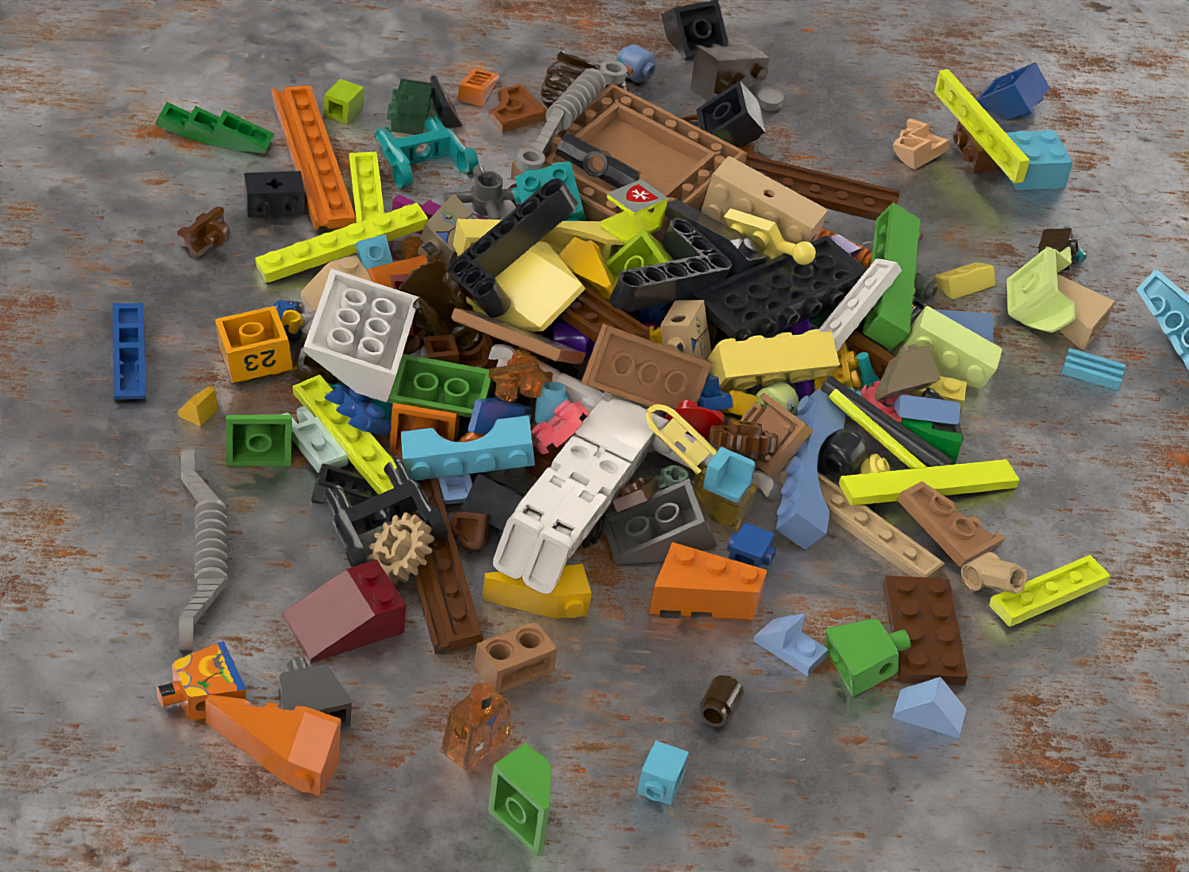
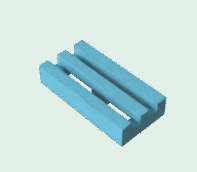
M1069 348L1061 374L1118 391L1126 364Z

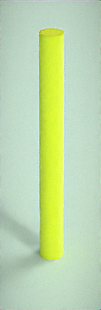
M837 389L828 396L834 404L910 469L927 467Z

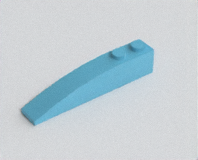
M1155 269L1136 290L1189 371V295L1159 270Z

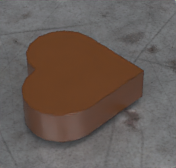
M458 512L453 515L450 520L452 532L460 537V542L465 549L479 551L485 547L488 540L490 515L471 512Z

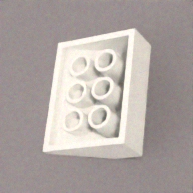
M331 269L303 351L356 393L387 402L416 309L412 305L419 297Z

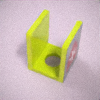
M640 179L608 193L607 199L624 211L602 220L600 226L621 242L627 244L643 228L650 234L661 229L668 197L644 180ZM654 208L653 213L649 212L648 210Z

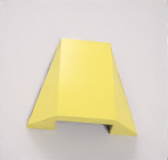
M537 242L495 278L511 300L510 308L503 315L496 317V319L527 331H544L585 290V287L547 242ZM467 297L466 302L472 305L476 312L486 314Z

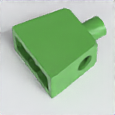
M875 618L825 629L827 654L852 696H856L895 675L898 671V652L911 647L909 636L904 629L888 634L880 620Z

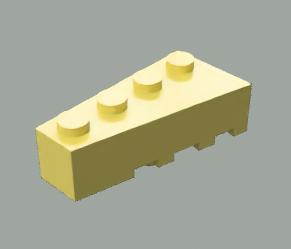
M818 329L809 330L801 335H792V333L786 332L778 334L773 338H764V336L758 335L750 337L745 341H736L732 338L718 342L706 359V361L712 363L709 374L719 378V388L721 391L733 389L746 393V389L752 388L757 384H762L765 388L774 382H785L788 378L791 383L828 377L840 365L832 331L820 332Z

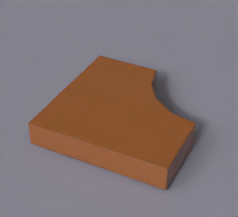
M517 84L498 90L500 104L496 108L489 110L488 116L489 120L503 133L545 121L547 110L522 84Z

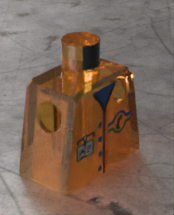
M486 684L474 685L471 688V693L449 712L440 752L465 771H468L512 734L509 701Z

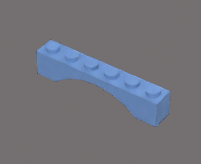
M820 389L810 396L803 397L797 406V418L808 425L813 432L789 460L785 468L786 478L781 489L782 500L777 510L778 521L776 530L804 550L826 535L830 511L819 485L817 459L821 445H824L836 432L844 429L846 413L828 398L829 395Z

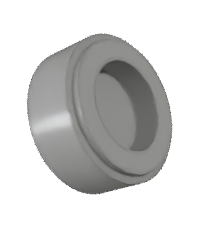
M762 89L758 92L757 100L761 109L773 112L782 107L784 97L781 92L775 89Z

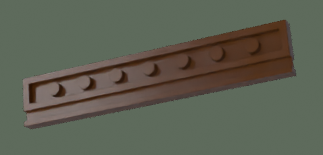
M747 154L745 165L829 210L876 221L892 203L898 204L900 195L898 190Z
M587 287L558 316L594 342L597 341L602 324L650 340V330L648 327L622 310L615 308L610 302Z
M398 453L396 458H392L393 460L400 459L403 461L402 453ZM437 478L416 480L432 508L437 509L441 514L448 531V536L436 541L433 540L428 544V547L433 549L432 553L425 554L426 565L419 564L417 567L418 574L414 575L434 652L439 654L441 649L450 648L451 651L476 645L483 641V636ZM415 511L409 513L411 516L417 515Z

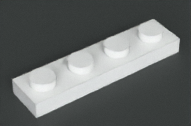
M876 258L819 328L820 332L832 331L836 351L842 347L845 340L859 326L862 319L876 305L879 298L900 274L902 269L897 262Z

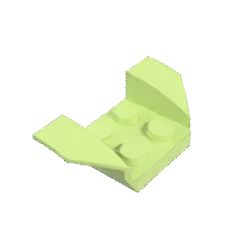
M1069 246L1061 252L1046 247L1007 278L1008 315L1019 321L1024 326L1050 333L1063 328L1076 319L1075 303L1058 290L1057 273L1072 263Z

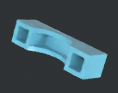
M529 416L497 419L489 433L469 442L446 440L439 436L433 428L401 432L404 467L411 480L415 481L535 465Z

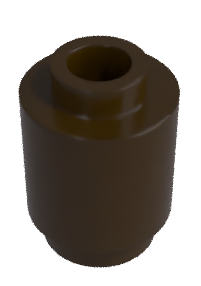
M716 676L700 702L701 718L709 725L716 727L723 726L729 722L744 696L742 685L731 676Z

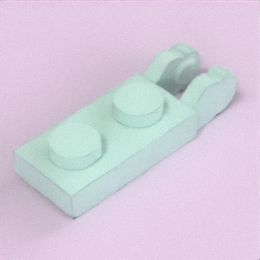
M306 407L298 408L296 415L300 423L297 424L292 418L291 440L314 469L319 472L322 463L337 468L348 465L346 452L321 421L314 417Z

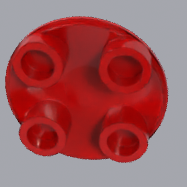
M691 400L681 401L679 407L673 409L707 442H709L710 427L712 425H725V416L722 412L698 407L697 403ZM668 413L664 416L669 421L673 419Z

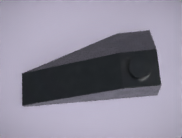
M680 200L667 202L665 215L670 221L682 219L691 223L731 261L732 266L726 279L767 261L766 256L759 250L758 245L745 235Z

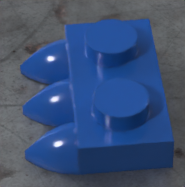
M337 385L335 390L325 395V399L340 405L336 409L337 412L351 418L348 421L349 425L370 433L388 435L390 432L391 422L385 417V411L378 405L373 404L368 396L356 393L349 386Z

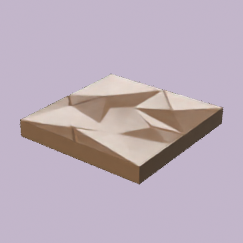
M612 83L590 103L567 130L560 131L554 137L545 153L544 168L557 162H568L556 155L555 152L561 138L566 132H569L600 150L608 151L614 158L642 172L640 179L668 197V201L680 200L698 210L703 206L712 174L728 156L745 164L747 152ZM597 155L593 158V166L596 170L601 171L604 167L603 159ZM515 160L512 162L511 179L516 182L514 176L520 175L523 172L516 167ZM571 163L587 221L601 222L624 211L607 199L608 193L618 188L598 177L588 175L585 170ZM652 208V209H650V210H648V211L651 212V213H653V212H654V208ZM665 214L661 229L651 234L660 243L663 241L671 222Z

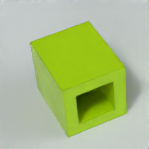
M339 79L324 94V117L348 125L363 110L364 87Z

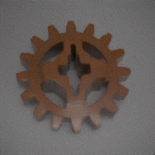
M731 419L728 426L719 424V426L712 425L710 427L709 442L712 445H718L720 448L723 447L744 457L758 458L759 452L768 454V452L774 453L777 450L778 436L776 433L762 430V424Z

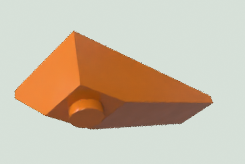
M208 695L205 700L206 724L287 785L301 792L321 796L339 766L341 719L304 706H296L294 711L280 709L278 703L267 702L264 707L251 705L246 699Z

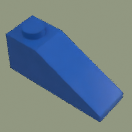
M498 397L477 399L468 431L487 434L494 427L497 419L529 416L530 425H532L533 415H530L531 407Z

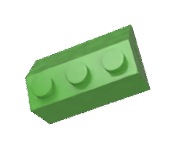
M402 354L388 403L456 413L459 416L471 418L475 401L477 399L491 398L493 370Z

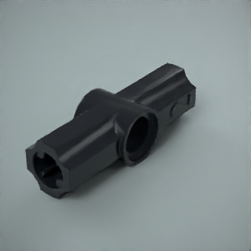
M566 132L561 138L555 152L556 155L585 170L588 175L598 177L616 188H621L638 181L642 173L614 158L608 151L600 150L569 132ZM596 155L600 156L604 161V167L601 171L596 170L593 166V158Z

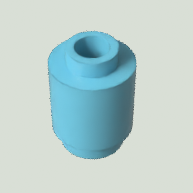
M554 381L541 384V389L537 391L535 422L537 424L543 421L547 423L555 416L554 410L557 406L568 400L569 395L564 384Z

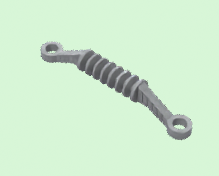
M607 60L601 63L600 70L590 68L583 71L571 86L547 109V122L532 148H524L518 151L516 167L522 172L544 168L545 153L554 137L560 131L567 130L590 103L599 96L606 85L624 82L627 72L625 65L618 61Z
M181 448V481L194 496L198 504L194 510V585L197 588V592L179 616V651H193L194 625L228 585V509L195 471V448Z

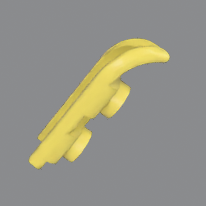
M658 404L648 408L646 418L650 429L698 475L701 470L697 466L710 453L715 456L718 451L672 408ZM655 410L667 412L673 417L661 431L656 427L652 419V413ZM687 431L696 438L694 443L684 436ZM676 442H680L686 448L684 453L674 445Z

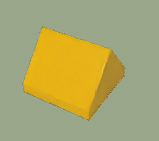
M208 386L198 392L178 410L177 414L181 418L201 426L218 410L215 389L212 386Z

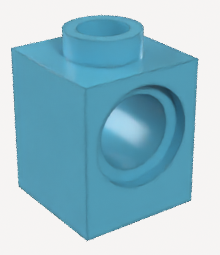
M385 234L357 241L354 244L358 259L366 270L393 263Z
M655 740L641 770L637 794L671 805L685 775L689 752Z

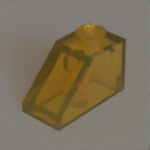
M700 463L697 467L701 472L698 475L695 473L694 489L710 520L740 531L753 508L757 484L751 483V486L737 503L703 488L707 465Z

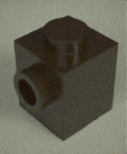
M1072 228L1044 229L1038 251L1040 253L1046 247H1050L1061 252L1069 246L1072 262L1073 257L1078 255V240L1073 239ZM1071 264L1063 270H1070Z

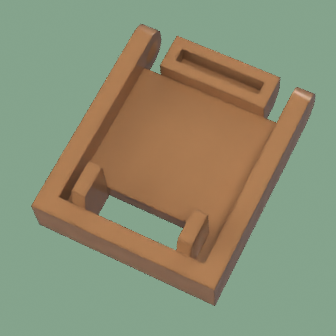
M763 392L760 398L765 404L769 405L766 410L754 402L740 421L762 424V430H768L770 433H776L778 436L777 450L774 453L768 452V454L759 452L758 458H748L753 460L755 465L772 479H775L813 430Z

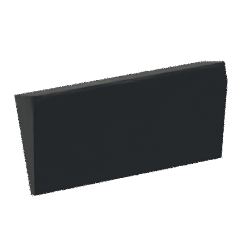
M435 75L431 76L429 99L437 116L445 128L462 127V123L449 95Z

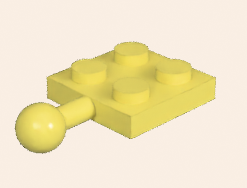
M731 208L724 216L730 228L745 235L758 245L759 250L766 256L767 261L785 253L792 255L795 262L801 265H807L815 258L816 251L811 243L802 241L793 244L784 241L775 222Z

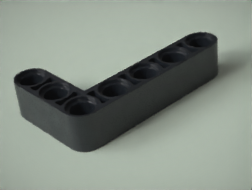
M555 178L548 181L449 265L448 272L454 275L462 292L489 317L496 318L503 315L510 308L511 300L495 278L572 214L577 207V201L562 179Z
M673 219L668 226L662 245L674 261L620 272L609 300L615 308L628 312L672 303L676 300L690 299L693 293L725 280L732 263L691 223L682 219Z

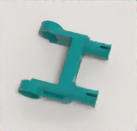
M434 116V120L432 117H429L425 121L424 128L428 131L426 133L396 139L388 127H384V131L381 127L374 134L375 140L383 148V157L393 170V178L398 188L412 185L413 175L409 166L412 164L449 156L457 169L466 174L473 172V168L479 165L478 156L474 148H465L451 129L445 128L437 116ZM427 143V147L423 151L416 152L418 146Z

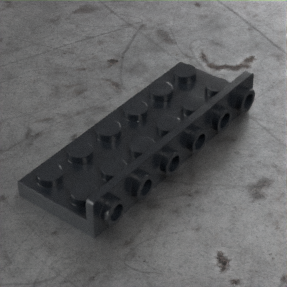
M826 235L810 242L815 248L816 255L814 260L807 265L798 264L792 255L785 253L693 293L692 300H704L706 316L725 332L729 339L745 341L750 337L758 335L769 338L775 333L788 327H793L810 317H815L825 310L837 307L866 272L867 268Z

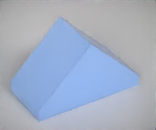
M939 677L901 689L892 718L959 738L967 709L942 678Z

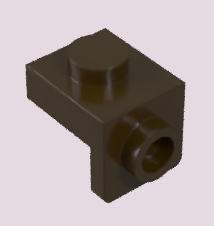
M303 348L295 355L291 372L292 377L303 382L321 375L328 384L337 382L338 378L306 354Z

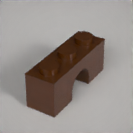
M482 332L481 343L475 349L459 351L453 334L423 337L421 357L493 370L494 373L499 359H488L492 346L497 344L507 345L517 353H519V347Z

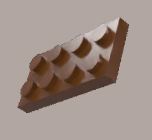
M886 575L883 586L891 633L904 629L911 642L910 648L898 652L897 673L899 682L923 683L941 677L947 685L965 686L968 674L950 579Z

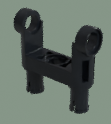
M400 459L394 460L397 467L396 471L391 461L384 467V472L394 487L391 490L354 506H351L342 486H333L337 493L336 498L331 488L324 493V499L334 514L333 525L345 547V553L351 567L367 563L362 551L364 547L358 536L382 526L385 522H391L395 515L400 518L404 513L409 514L415 511L417 516L431 527L432 530L429 534L434 537L435 541L448 536V531L441 514L437 509L432 508L420 484L415 480H411L403 461Z

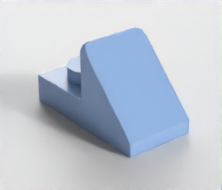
M805 614L775 618L754 636L753 641L806 676L827 657L828 649L801 632Z

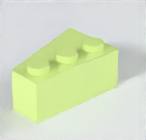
M926 305L910 326L911 333L905 342H900L897 345L894 353L896 357L899 355L898 350L916 344L917 348L929 346L939 376L966 381V385L982 389L997 370L1002 348Z

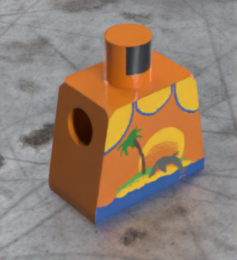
M224 641L175 660L172 664L173 682L156 687L161 707L181 703L187 718L190 720L206 719L205 700L208 695L246 699V687Z

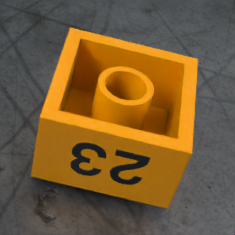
M275 306L215 319L220 351L232 383L245 382L253 378L270 374L276 375L283 371L292 370L289 341Z

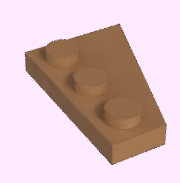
M923 481L902 491L897 498V501L960 568L999 547L1005 540V537L997 531L993 535L979 526L982 521L973 515L968 518L954 509V502Z

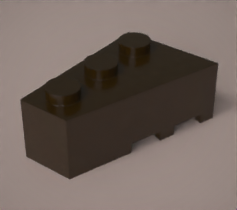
M749 43L728 44L727 47H721L717 44L712 45L711 48L699 45L696 48L690 90L706 101H710L739 81L746 88L766 79L770 57Z

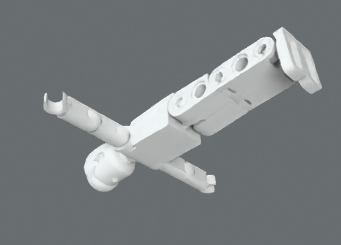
M497 344L492 346L488 358L493 360L499 359L495 371L500 373L512 372V374L508 375V378L536 392L541 389V384L544 382L554 381L562 383L566 386L569 402L575 403L580 401L589 411L583 424L575 432L576 436L573 435L553 460L551 467L546 469L507 520L493 558V565L499 572L514 579H518L523 575V581L527 586L543 594H549L558 584L567 558L574 554L596 522L620 492L619 489L624 487L646 458L648 452L657 451L680 464L687 465L650 429L646 418L648 406L605 391L601 392L593 387L582 384L581 381L561 373L557 369L521 351L517 353L510 346ZM655 410L652 413V419L656 427L661 431L670 421L663 418L667 414L666 412ZM686 433L684 434L692 443L696 441V438ZM680 442L674 444L683 453L686 451V448ZM711 453L697 466L703 475H706L707 465L714 457ZM754 470L751 486L745 492V495L751 498L755 487H758L768 498L773 487V480L769 475Z

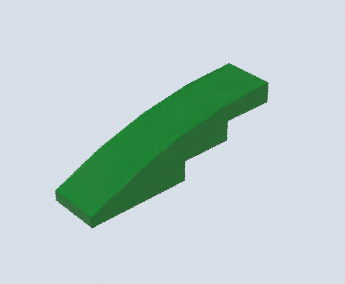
M166 102L155 123L156 126L180 136L237 151L265 153L274 136V133L226 110L218 117L197 106L190 113L169 102Z

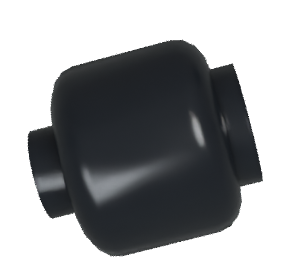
M846 430L836 432L821 449L822 464L833 475H851L867 458L864 439L855 432Z

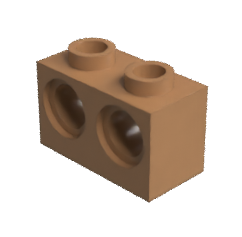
M535 621L477 643L474 667L494 695L554 672L557 648Z

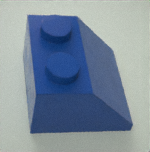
M1034 62L995 78L976 101L984 109L1005 118L1012 119L1017 116L1024 118L1034 111L1033 107L1044 100L1043 96L1050 89V86L1038 65Z

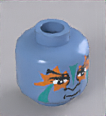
M632 44L624 47L617 56L616 61L624 64L627 69L625 77L635 83H642L646 79H650L656 71L654 55L638 45Z

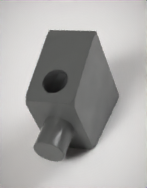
M301 657L290 660L286 665L288 672L279 675L278 699L280 709L294 711L296 706L309 707L341 719V728L351 726V699L329 666L320 664L308 667L306 660Z

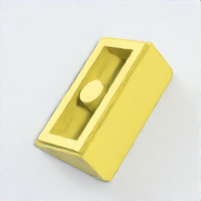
M975 262L934 275L936 284L950 299H957L996 285L994 266Z

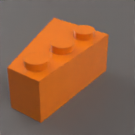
M672 542L654 585L649 614L660 615V610L680 611L681 616H691L692 612L712 613L713 618L753 620L762 597L767 570Z

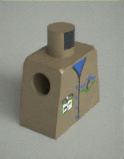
M454 194L424 226L421 238L425 244L418 248V253L420 256L426 255L428 262L438 256L446 265H450L458 257L453 246L457 219H478Z

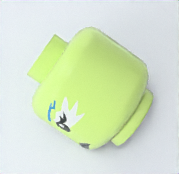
M774 382L759 390L756 394V397H758L757 404L765 410L769 405L765 404L760 398L763 392L793 415L797 412L799 404L798 395L787 383Z

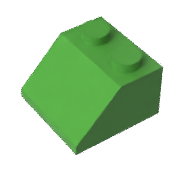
M226 415V467L291 466L292 415Z
M525 743L494 764L488 811L539 856L544 850L550 808L551 764L542 753L536 752Z

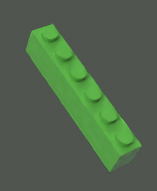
M892 203L876 219L871 264L876 258L894 261L898 263L902 271L896 277L893 284L879 298L876 305L866 314L863 328L864 335L890 350L895 348L900 342H905L911 333L912 300L915 293L914 280L917 274L916 259L919 254L917 248L921 234L919 232L920 218L895 203Z

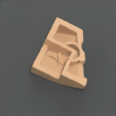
M909 119L907 120V129L901 130L900 137L894 142L893 148L896 155L905 165L916 170L950 150V143L948 139L929 134V124Z

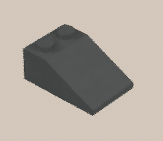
M689 478L654 493L652 497L643 503L617 512V510L605 515L603 526L617 565L665 561L672 542L704 552L717 546L703 505Z

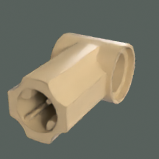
M987 552L961 568L963 582L973 591L987 587L1017 594L1024 590V584L1028 579L1025 568H1021L1019 564L1001 561L992 552Z

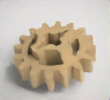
M404 513L402 518H399L397 515L393 516L392 524L390 525L386 522L383 523L384 531L374 534L377 541L369 545L373 553L367 557L369 562L378 560L393 585H396L399 579L407 582L410 573L417 575L419 564L426 565L427 563L424 559L425 554L432 553L433 550L428 547V544L434 540V537L429 534L432 530L431 527L417 515L411 516L408 513Z

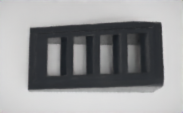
M322 463L315 480L311 500L327 503L324 499L325 491L331 488L336 498L337 493L333 486L338 485L343 487L351 506L366 501L378 494L362 475ZM371 491L370 495L365 494L364 492Z

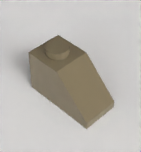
M916 344L898 350L899 355L889 361L874 397L876 401L921 390L941 380L929 346L917 348Z

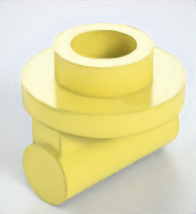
M874 454L870 456V459L866 458L861 464L860 474L890 471V467L885 458Z

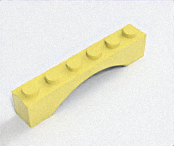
M457 219L453 241L457 255L460 256L501 220ZM562 221L538 241L547 242L556 253H561L574 237L586 242L591 240L600 247V255L605 262L625 245L600 226L601 222Z

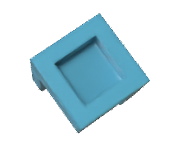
M721 447L707 465L703 488L737 503L751 486L755 462Z

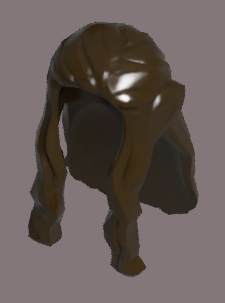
M564 50L560 51L557 54L558 61L547 68V74L541 86L542 101L547 106V109L571 86L583 71L590 68L600 70V65L593 64L587 59L566 54ZM625 80L621 84H615L630 92V88Z
M439 261L427 262V264H421L419 268L412 270L411 275L399 287V291L419 297L412 305L416 309L412 322L428 332L430 336L453 334L459 351L475 349L481 343L482 332L455 322L451 318L454 308L469 311L475 310L472 305L466 302L465 294L460 290L454 275L446 271L445 263Z

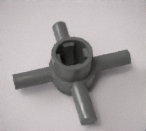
M481 165L473 168L475 178L474 185L470 191L444 193V203L454 194L462 203L472 202V209L476 213L488 216L492 220H502L499 210L504 200H515L512 188L502 189L503 178L495 172L484 171Z

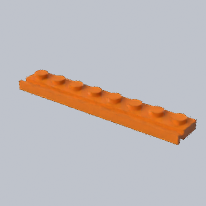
M311 85L284 87V91H277L276 88H272V100L295 171H301L305 202L314 230H319V226H326L327 229H341L356 223V216Z

